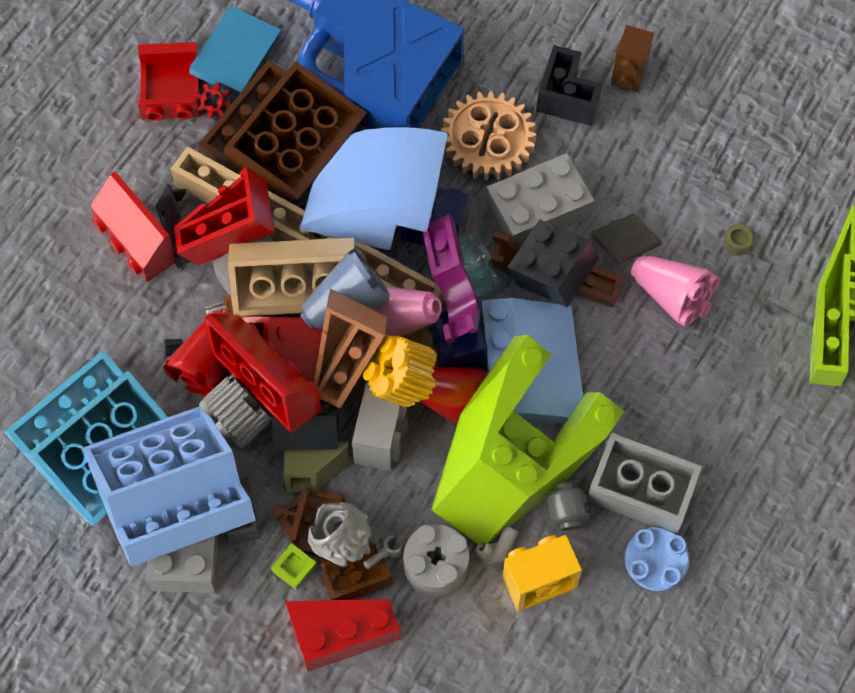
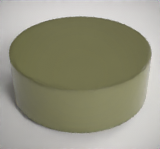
M742 224L730 226L723 237L724 248L729 253L737 256L747 254L754 243L752 230Z

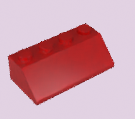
M209 313L204 317L212 354L290 433L321 412V392L316 384L312 381L307 382L292 361L286 362L281 357L275 344L271 341L267 343L253 323H246L239 315Z

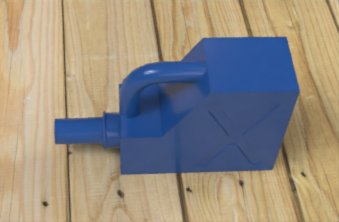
M288 0L308 10L310 18H314L315 29L301 49L298 57L299 64L366 111L367 115L360 124L369 129L393 127L420 128L464 60L465 29L406 0ZM322 48L344 58V83L317 68L316 58Z

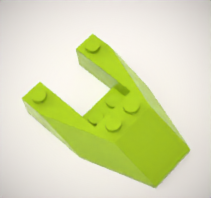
M854 205L850 208L818 285L810 353L809 384L841 387L848 374L849 321H855Z
M528 335L513 337L461 412L431 511L477 545L482 542L485 544L491 542L502 533L506 526L510 527L544 501L550 493L556 491V485L565 483L607 438L624 413V410L601 392H586L552 441L513 410L552 355Z

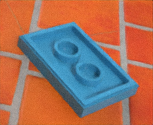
M230 6L192 63L189 74L214 86L216 82L221 83V89L225 91L230 90L231 94L239 96L254 78L281 35V29Z

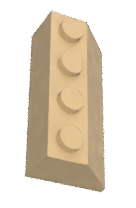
M354 237L230 244L228 270L233 315L253 316L303 313V303L342 258L355 248Z

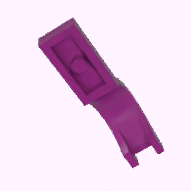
M447 214L429 222L427 232H423L432 277L437 283L447 307L449 320L448 324L443 325L446 341L451 343L459 336L478 331L480 311L474 287L465 270L454 219Z

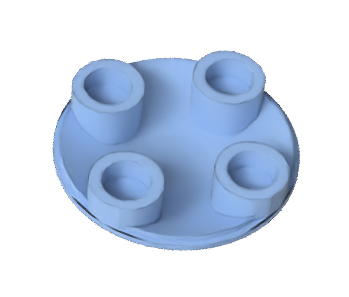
M653 527L639 530L630 540L625 551V566L628 574L639 586L648 590L664 591L675 587L683 580L689 568V552L685 540L665 528Z

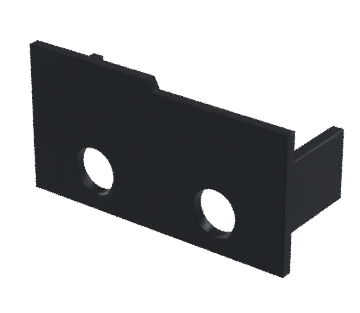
M167 184L155 207L163 228L170 236L176 258V266L181 268L183 263L191 261L177 254L174 226L182 221L177 201H181L187 191L186 189L172 190L171 185Z

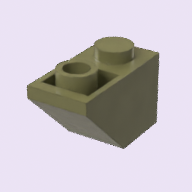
M338 441L337 449L284 450L285 491L302 492L305 488L308 492L319 491L349 465L348 441Z

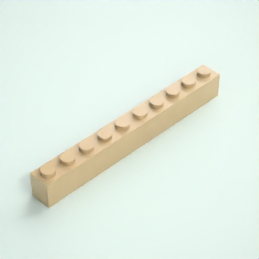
M188 146L171 167L174 185L179 189H186L188 194L206 204L219 195L218 190L222 186H230L241 176ZM268 191L275 233L269 236L271 240L278 242L335 238L301 230L305 211ZM354 242L355 248L367 260L365 263L371 270L374 269L386 287L432 292L440 300L442 306L443 295L437 283L368 245Z

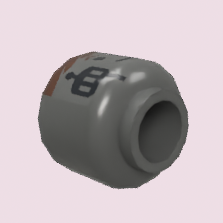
M574 482L561 483L556 485V491L550 493L547 497L550 521L553 525L559 526L560 531L585 527V522L591 517L588 493L585 489L575 487Z

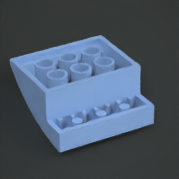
M393 127L364 130L350 134L314 179L302 220L301 230L335 238L354 237V242L386 250L391 249L396 225L427 232L448 133L421 128Z
M200 406L83 447L97 489L131 567L256 521L251 500L240 483L233 452L221 432L215 426L213 419Z

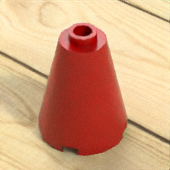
M226 310L212 312V314H232ZM205 321L167 359L163 366L165 374L171 380L177 383L180 378L187 384L186 390L201 397H205L222 382L227 373V368L212 354Z
M433 367L434 373H432V376L435 379L436 387L432 389L433 393L429 394L428 400L420 399V402L457 426L461 412L484 381L488 372L477 367Z

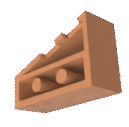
M333 289L329 291L314 383L321 392V400L341 408L383 340L386 332L387 316Z

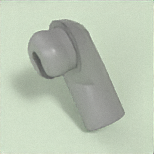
M506 526L498 542L491 544L482 542L478 544L475 553L479 561L485 564H492L505 560L513 548L519 534L518 531Z

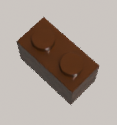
M626 25L616 53L611 85H615L622 90L639 92L648 65L654 32Z

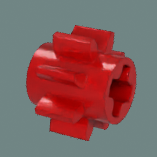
M216 82L214 89L204 84L205 92L202 95H196V98L201 99L202 104L197 108L198 111L208 110L207 115L211 119H213L215 112L222 116L225 112L224 109L232 104L228 102L227 98L232 92L230 90L220 91L221 83ZM211 95L220 96V99L217 100L218 107L209 105V102L212 101Z

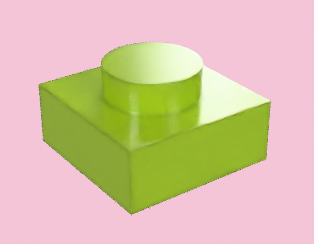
M291 543L273 564L271 571L295 590H298L317 567V562Z

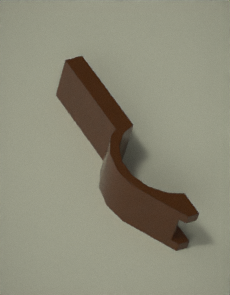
M495 231L492 237L496 241L492 253H487L485 260L513 278L507 267L520 248L512 241L511 236ZM593 267L576 295L613 307L616 303L623 277Z

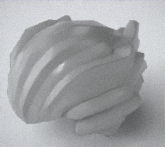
M349 503L322 504L317 510L315 527L311 525L309 528L308 543L311 549L318 556L342 567L347 566V560L351 562L361 560L363 554H370L368 539L372 535L371 527L367 523L368 516Z

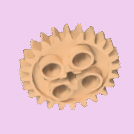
M479 91L475 100L471 96L466 95V104L456 101V110L449 108V118L443 119L444 128H441V132L448 133L445 145L446 158H453L452 166L457 167L462 164V174L472 170L473 179L479 173H483L485 181L488 180L490 174H494L495 178L500 180V174L503 171L510 177L512 167L520 171L522 162L528 163L529 153H534V143H536L537 135L534 133L536 124L531 122L532 114H523L524 104L515 107L514 97L507 102L504 101V93H501L497 99L494 98L493 91L489 92L487 98H484ZM494 115H497L493 133L490 134L485 154L484 156H479L484 147V138L488 136L491 120ZM475 118H483V119H485V120H483V121H476V120H474V119H475ZM502 126H510L512 129H504ZM466 142H474V143H476V144L470 146V145H466V144H464V143H466ZM494 150H501V151H503L504 153L496 154V153H494V152H492V151H494Z

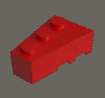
M248 167L239 172L241 176L228 187L226 185L222 186L218 190V196L207 205L202 203L174 226L177 254L200 266L228 254L230 244L253 243L274 234L275 230L267 181Z
M389 599L285 601L307 672L401 640L400 628Z

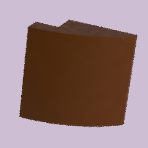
M268 60L199 142L198 152L239 175L241 170L248 167L267 181L268 191L281 198L297 202L349 135L352 134L364 119L367 112L296 61L285 72Z

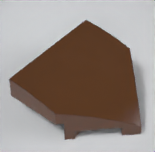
M305 488L299 496L282 507L278 505L272 509V512L293 545L305 554L318 556L308 543L309 528L311 525L315 527L317 510L322 504L344 503L345 498L342 494L324 491L308 492Z
M369 543L370 554H363V558L355 562L347 560V566L345 567L339 566L328 559L322 561L321 568L323 572L321 578L330 600H353L393 584L392 576L384 558L369 569L364 566L365 561L378 553L374 543Z

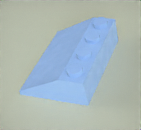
M517 298L481 300L480 316L486 371L488 373L514 336L528 335L552 354L513 411L533 426L566 423L583 398L572 307Z

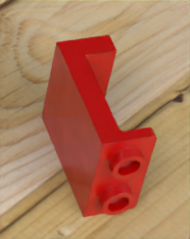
M196 42L138 44V55L141 63L138 108L142 120L159 121L167 118L187 120L191 117H200V111L197 109L200 106V99L196 98V95L200 94V78L189 74L190 67L199 54Z

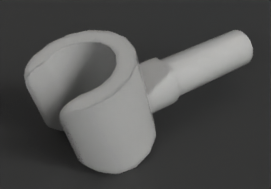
M388 536L384 541V548L365 561L364 566L369 569L383 558L395 559L400 557L403 552V545L399 546L396 550L389 549L388 546L395 542L396 537Z

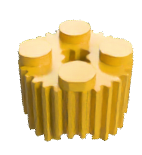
M385 335L378 346L379 350L375 351V357H372V362H368L363 370V378L369 381L370 391L377 398L405 408L415 405V401L419 402L420 399L428 400L429 394L433 393L432 389L436 387L432 373H434L433 366L436 363L437 354L430 347L404 337Z

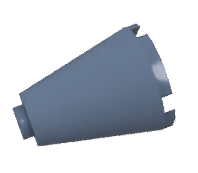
M356 248L350 250L303 303L302 308L304 312L300 315L311 330L315 327L319 331L323 330L330 289L371 309L391 300L389 297L390 293L374 269L371 270L365 263L367 260Z

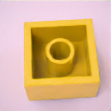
M556 535L548 536L540 540L538 546L528 550L526 547L517 548L511 551L508 557L505 558L502 577L517 612L577 589L582 569L566 535L558 538Z

